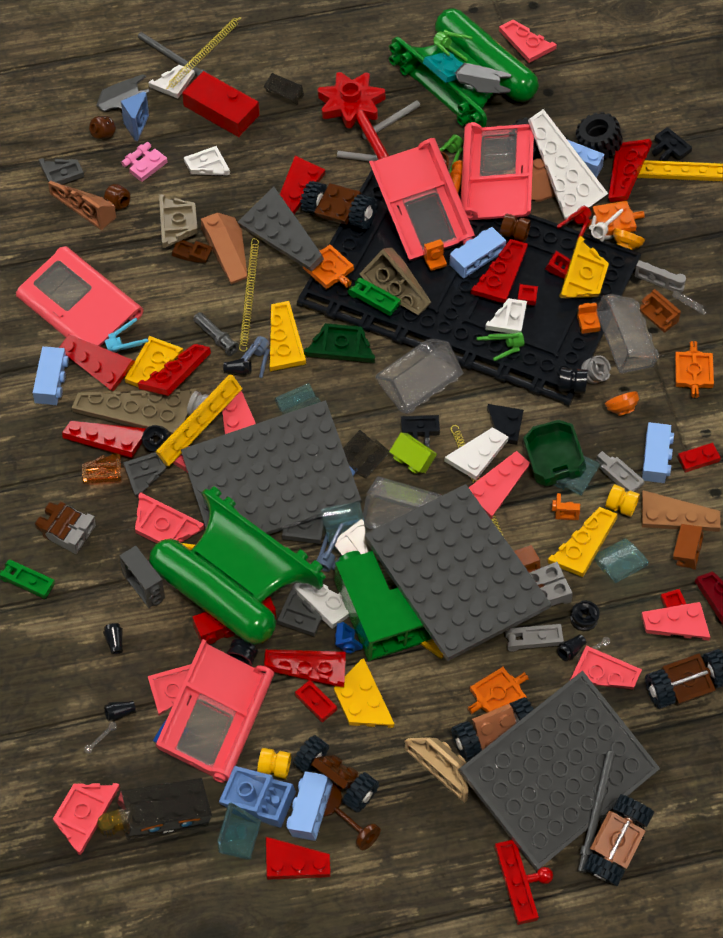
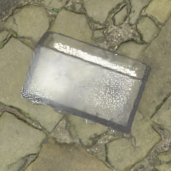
M615 294L603 295L597 306V315L619 373L654 367L659 358V353L653 345L652 335L648 332L646 320L642 317L638 301L634 298Z
M429 339L376 375V379L402 413L408 414L416 409L415 407L421 403L429 401L430 397L435 393L443 391L444 387L449 383L456 382L458 377L464 373L449 342Z
M377 476L367 492L362 520L367 528L374 530L443 495Z

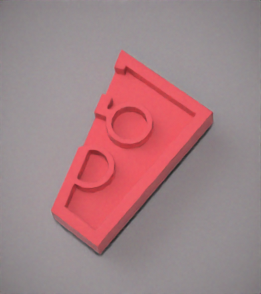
M515 20L499 26V32L528 63L554 51L557 47V44L547 42L543 36L533 34L529 28Z
M700 602L645 611L641 614L646 633L665 636L681 635L684 638L697 637L702 638V640H710V634Z
M586 645L571 679L583 671L595 686L634 690L642 669Z
M191 664L148 676L159 716L173 707Z

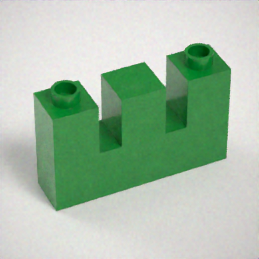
M350 551L342 555L338 562H335L334 582L342 596L345 608L349 612L350 620L360 643L363 645L368 661L420 645L422 642H428V640L432 639L398 588L389 590L373 551L361 554L359 551Z

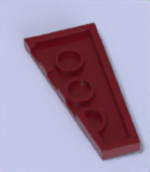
M713 571L696 577L695 583L723 624V581Z

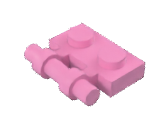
M149 142L139 145L135 152L126 155L125 159L121 162L124 167L130 164V173L141 182L167 163V157L158 150L148 151L151 148ZM140 156L143 157V158H142L141 160H139V161L136 160V159H137L138 157H140Z

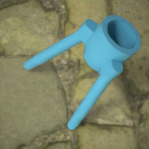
M137 318L132 319L115 332L108 334L109 339L105 340L108 350L117 352L141 346L149 341L148 339L123 344L120 337L116 338L119 333L135 323Z

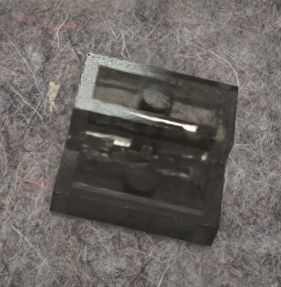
M361 430L343 447L349 466L356 474L367 478L390 453L379 441L371 440Z

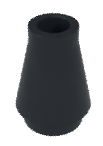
M244 358L224 362V373L247 376V374L252 372L251 360L248 359L245 362Z
M119 623L106 625L103 634L111 654L122 653L123 628L120 627Z
M579 634L572 639L560 643L557 648L558 655L564 661L573 660L586 644V639Z
M134 701L109 702L108 705H104L108 721L112 720L115 722L136 712Z

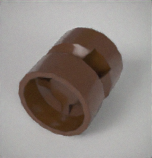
M506 213L502 221L500 235L506 238L514 236L515 240L525 242L530 230L531 220L525 218L517 220L515 215Z

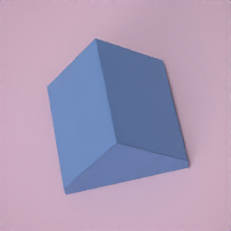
M141 92L121 101L124 125L135 141L139 140L149 117L146 92Z

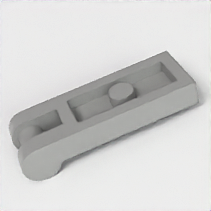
M640 260L636 265L635 277L676 293L684 291L685 275H676Z
M561 624L518 627L505 631L506 638L509 641L507 643L509 651L559 646L560 643L564 642ZM522 636V640H516V637Z

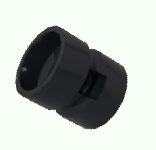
M561 367L559 391L567 392L573 389L574 393L585 394L588 370L577 369L573 372L570 368Z

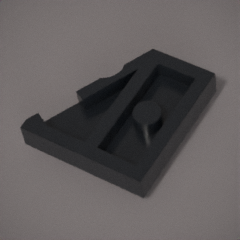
M488 404L487 412L492 419L493 428L508 436V444L517 445L524 410Z

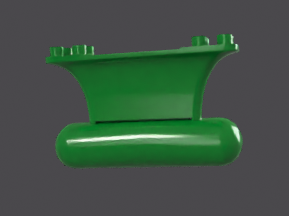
M447 9L437 17L435 23L436 33L447 30L452 33L473 37L472 40L450 36L452 40L450 46L468 59L466 62L452 53L460 62L511 74V78H500V85L511 90L505 94L516 102L529 101L536 95L539 83L535 73L461 10ZM400 37L392 39V44L389 45L392 53L389 57L391 65L395 66L398 64L404 76L409 74L413 79L421 83L457 115V122L461 126L475 122L481 125L482 128L486 127L487 116L483 108L487 100L494 93L477 92L474 87L462 84L458 80L445 83L423 64L425 57L443 53L438 46L414 47L407 44Z
M215 486L210 490L204 489L202 497L206 507L209 509V521L201 539L192 550L172 538L161 540L150 551L149 563L161 578L245 642L253 645L262 644L271 638L276 626L275 615L262 602L278 589L293 583L307 584L320 590L323 587V580L326 578L321 572L323 566L316 560L310 564L306 561L308 555L303 550L299 549L294 553L240 515L234 508L236 503L228 496L222 500L220 498L222 493Z

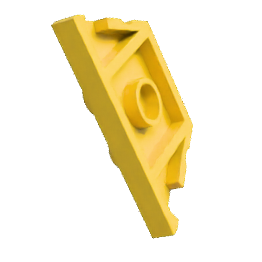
M581 236L577 239L559 296L560 298L598 297L609 263L603 257H600L593 247L590 249L583 242L585 239Z
M363 658L345 676L344 688L335 686L334 693L349 725H366L367 727L386 725L388 728H393L394 722Z

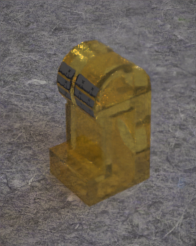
M133 805L105 813L97 821L99 831L105 837H111L116 832L125 829L139 828Z

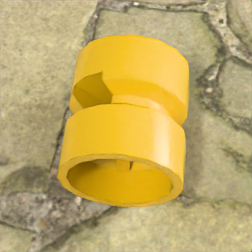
M614 484L605 507L613 511L619 509L621 514L632 517L640 494L631 490L625 492V488Z
M262 748L257 772L269 775L274 773V776L277 778L287 779L291 763V753L279 751L276 754L273 749Z

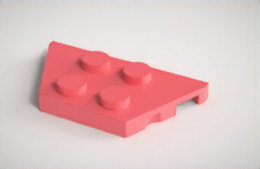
M140 492L135 532L155 543L170 538L181 543L205 528L204 523Z
M73 784L53 818L54 823L79 855L83 853L119 791V784Z

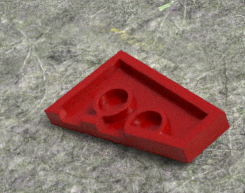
M266 837L267 880L331 877L330 854Z

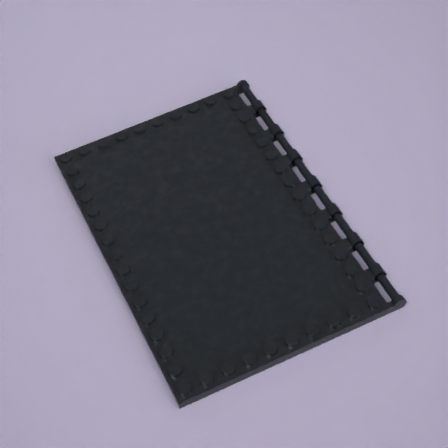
M371 170L360 192L362 195L373 197L376 200L377 208L375 210L377 212L374 214L375 219H373V223L367 229L352 226L350 222L347 225L340 224L329 245L333 246L354 265V270L345 276L352 282L351 285L346 288L341 282H336L328 289H325L311 276L301 292L296 305L321 312L326 317L334 320L340 319L362 327L364 331L375 332L391 338L393 342L426 351L428 355L439 356L460 364L463 368L474 369L495 377L494 379L498 381L512 383L528 389L533 394L547 396L570 407L576 394L573 389L567 391L568 395L566 396L544 388V386L548 385L559 390L561 367L570 368L575 372L577 369H582L584 361L593 358L642 253L605 240L600 241V239L584 233L583 238L585 240L583 242L590 249L593 247L599 256L609 263L598 297L560 298L565 279L548 272L545 268L556 251L569 259L572 258L580 231L565 226L557 228V223L532 214L517 217V220L520 218L531 220V226L527 239L524 242L528 244V248L508 298L518 300L520 284L538 286L536 305H526L522 326L524 346L519 347L520 352H514L494 361V357L512 349L507 346L506 339L478 341L477 337H484L489 334H510L486 330V323L494 318L495 313L503 307L504 303L471 294V289L474 285H477L480 277L487 272L491 263L498 256L464 279L450 266L451 252L456 248L459 249L463 244L445 249L443 256L447 266L433 271L429 269L424 257L409 261L375 175ZM459 189V192H458V195H459L460 199H461V189ZM432 194L404 205L422 249H424V244L439 239L443 243L453 239L452 231L437 195ZM504 218L469 220L475 237H477L482 231L488 230L491 227L500 234ZM512 236L511 238L503 237L506 240V244L509 242L510 239L515 240L514 236ZM393 248L406 263L432 303L420 315L399 305L393 314L389 316L366 302L351 297L348 294V290L350 287L355 286L358 278H362L360 275L362 270L382 249ZM307 297L316 299L329 305L328 307L320 305L318 303L307 300ZM597 303V315L601 326L600 331L582 334L577 317L579 305ZM343 309L345 311L359 315L362 318L358 319L339 311ZM375 321L388 327L394 328L396 330L395 332H393L380 326L374 325L373 323ZM407 335H413L415 337L429 341L430 343L429 345L425 344L423 342L407 337ZM441 347H445L450 350L459 352L461 354H464V356L460 357L458 355L444 351L441 349ZM477 359L499 368L498 370H495L493 368L475 362V360ZM510 372H513V373H515V374H518V375H521V376H523V377L529 378V379L533 380V382L531 383V382L522 380V379H520V378H517V377H514V376H512V375H509V373H510Z

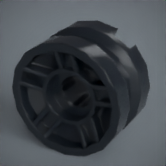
M152 425L143 432L142 441L148 450L155 452L171 434L163 426ZM156 435H158V437H161V439L157 442L154 441V437Z
M587 600L576 603L573 606L570 617L571 624L574 628L583 632L594 629L600 615L599 608L596 604Z
M234 639L227 654L252 666L253 658L257 656L258 649L255 650L256 646L245 642L243 639Z

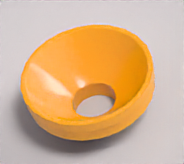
M614 228L613 237L619 246L633 250L641 247L645 242L644 238L636 234Z

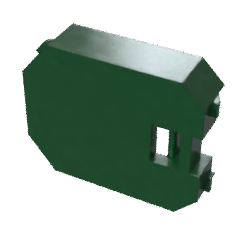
M555 420L533 426L523 437L536 483L544 486L556 484L557 480L568 477L571 480L581 477L586 470L585 458L573 424ZM567 469V470H564V471H560V472H557V473H553V472H556V471H559V470Z

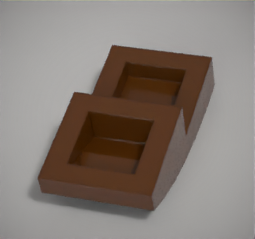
M181 240L176 243L171 256L187 261L206 263L213 247L195 241L193 244Z

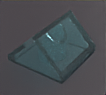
M229 803L217 841L219 853L251 859L261 820L235 804Z

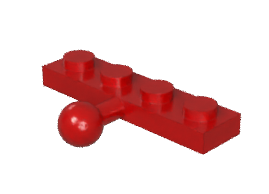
M513 840L495 843V851L517 925L538 921L539 916L529 883L538 881L542 884L550 883L553 879L552 870L548 867H542L537 873L526 875L519 849Z

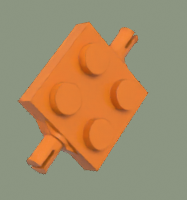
M627 201L592 207L593 215L597 217L596 224L598 222L605 223L617 211L623 209V212L608 225V233L606 235H613L614 228L628 232L636 231L635 219L645 218L644 211L632 212Z
M331 245L319 250L324 260L312 272L303 267L325 289H328L336 282H341L346 288L352 283L345 276L354 270V265Z
M693 341L689 343L690 351L675 352L676 387L691 388V397L694 398L695 396V398H698L699 388H713L714 386L713 353L697 351V342L694 341L693 347Z
M501 667L470 686V691L477 702L467 707L469 712L473 714L482 708L488 713L523 697L527 698L521 690L520 684L529 680L528 675L523 672L514 678L504 667Z

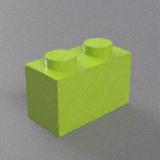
M403 432L400 433L389 451L394 455L393 458L402 464L405 462L409 465L408 469L416 474L418 472L426 473L437 455L436 452L420 441Z

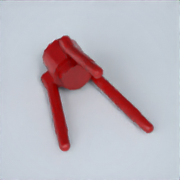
M585 205L581 206L576 212L558 224L557 228L564 226L574 219L576 223L584 224L579 236L583 237L588 224L591 222L589 219L591 217V210Z

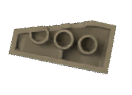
M393 248L382 249L360 273L366 281L401 299L400 305L417 315H420L432 303L406 263Z

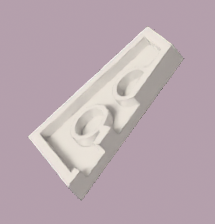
M492 427L447 455L444 461L477 480L507 443L508 436Z
M303 583L293 585L292 589L297 592V595L303 601L305 600L311 609L316 610L322 616V620L332 629L337 626V623H341L349 617V612L345 608L340 592L337 594L329 590L328 586L324 584L320 590Z

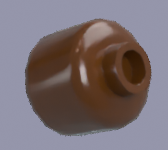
M108 116L94 117L89 126L91 135L96 139L111 138L116 129L114 121Z
M112 184L106 189L104 199L110 201L116 210H122L130 203V192L121 185Z

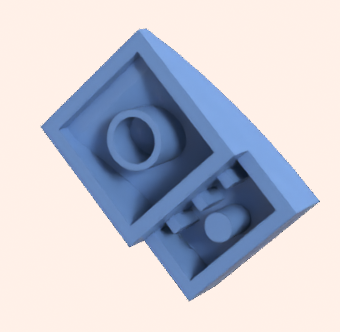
M234 766L219 803L239 814L281 828L296 790L293 784L275 780L272 775Z

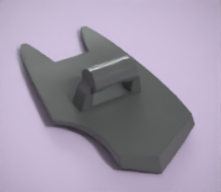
M464 63L455 72L460 83L474 87L477 92L509 93L511 91L509 88L500 85V78H511V74L503 71Z
M139 75L102 89L96 106L105 112L114 108L122 109V100L141 92L148 94L150 92L149 89L139 91L137 85L146 75Z

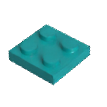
M444 52L427 56L423 60V64L445 83L458 80L455 72L464 64L455 58L452 53H450V56H447Z

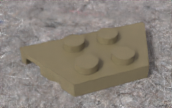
M159 194L162 247L166 248L197 234L195 203L178 198L170 200L166 199L165 195Z

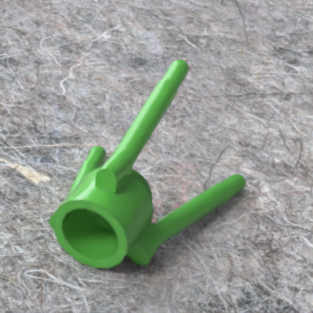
M447 30L438 32L435 35L434 45L438 46L447 56H450V53L445 48L464 61H468L466 57L450 46L452 43L450 36L469 40L473 39L472 36L452 33Z
M452 135L440 148V151L447 149L450 153L456 152L453 163L458 161L463 151L461 147L463 145L462 138L458 135Z
M522 332L489 334L488 336L477 337L478 341L506 339L507 346L512 349L494 357V361L514 352H520L519 347L524 346Z

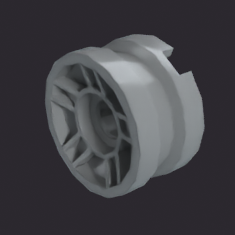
M601 355L589 358L582 364V369L588 370V383H600L607 380L611 375L609 373L611 370L610 363Z
M194 391L188 403L187 415L190 416L209 395H202L201 392Z

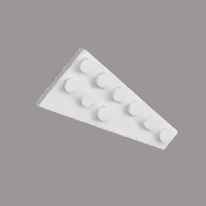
M544 109L528 120L564 219H567L568 216L576 212L581 206L585 205L590 208L608 194Z

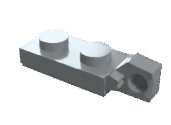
M603 451L597 455L596 462L600 465V469L617 485L625 488L626 492L629 490L636 492L644 485L645 481L618 457L614 458L612 456L610 458Z

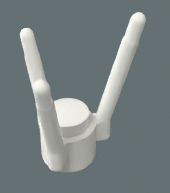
M623 209L617 211L605 223L598 222L596 224L597 217L593 216L592 223L589 226L593 237L600 239V241L612 239V235H606L608 233V225L623 212Z

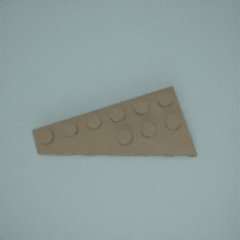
M197 388L190 389V391L175 389L169 396L145 390L131 391V393L113 391L112 394L81 392L75 398L72 412L137 428H148L152 425L163 426L172 435L188 418V403L194 391H197Z

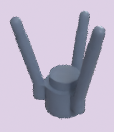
M261 336L255 339L254 343L241 357L246 362L253 353L257 356L264 355L259 378L263 377L267 357L270 353L268 349L269 341Z
M343 523L340 524L327 551H325L329 533L325 534L319 556L316 560L323 566L322 570L325 572H330L331 569L335 570V562L339 560L338 558L335 561V555L331 551L344 526Z

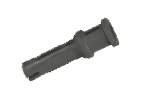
M202 312L194 316L193 321L215 340V344L218 347H222L228 356H232L238 351L239 343L233 341L227 332H222Z

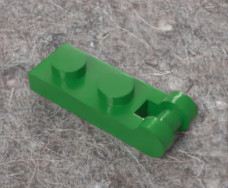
M358 278L355 286L350 287L348 290V294L351 297L358 298L389 316L401 304V299L363 278Z
M7 560L5 569L0 571V580L3 582H9L46 599L55 585L54 579L12 560Z

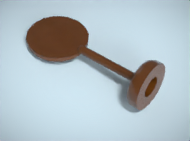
M333 784L323 817L336 812L359 832L356 846L362 851L368 849L379 837L381 828L376 824H369L362 829L340 810L339 807L342 802L341 790L337 785Z

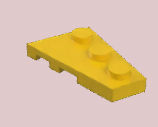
M149 336V341L145 343L135 363L125 377V383L138 387L137 383L139 381L148 380L151 373L164 369V364L177 359V356L183 352V348Z

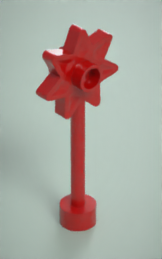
M341 72L336 73V86L318 88V98L326 103L322 107V118L342 117L346 128H352L357 121L378 160L389 157L369 119H378V109L375 105L386 99L385 89L371 87L369 73H364L353 80Z

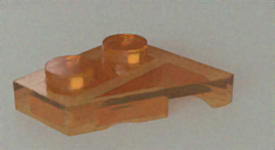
M117 453L108 457L102 455L94 461L82 464L83 484L121 481V455Z

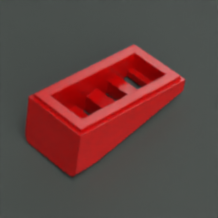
M556 251L545 270L565 279L571 259Z

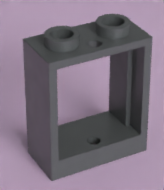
M134 546L119 555L123 576L146 606L150 608L153 605L160 604L165 599L163 580L138 547Z

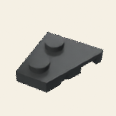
M156 452L123 462L135 498L166 471L165 464Z

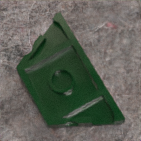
M325 323L320 333L316 334L312 339L311 345L304 349V355L307 357L375 363V355L371 351L369 341L365 337L363 328L359 326Z

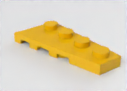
M290 302L271 304L270 371L306 364Z
M599 507L584 522V525L578 531L576 530L571 535V538L558 548L559 550L554 555L548 558V564L558 562L561 569L584 577L617 520V513Z

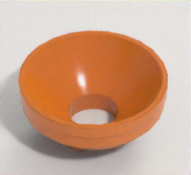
M633 391L621 394L608 400L605 405L610 412L618 416L634 411L639 401L638 392Z

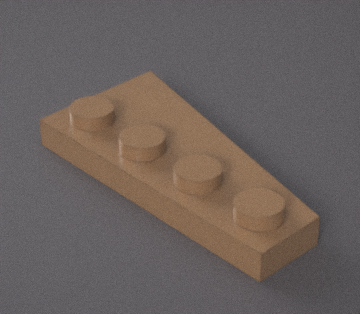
M642 490L643 528L680 529L681 524L702 526L703 531L720 532V511Z

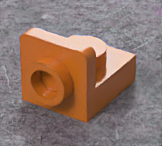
M441 239L424 244V259L431 271L447 266L443 256L444 244Z
M597 303L579 305L577 317L582 334L600 331L601 326L597 315Z
M557 493L556 500H552V511L555 512V519L579 520L580 504L573 502L561 503V493Z

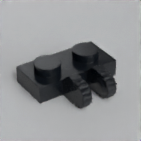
M668 127L655 135L654 140L658 145L654 147L652 154L657 156L663 149L667 150L661 155V161L668 160L672 155L680 161L692 152V146Z
M439 415L401 416V430L417 440V436H425L424 445L430 448L429 435H440Z

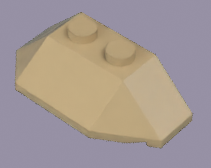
M408 738L405 741V750L465 803L468 799V783L458 771L460 767L466 764L465 759L453 753L450 746L446 742H441L438 738Z

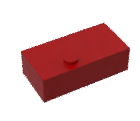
M205 71L182 92L184 107L237 137H240L260 116L258 101Z

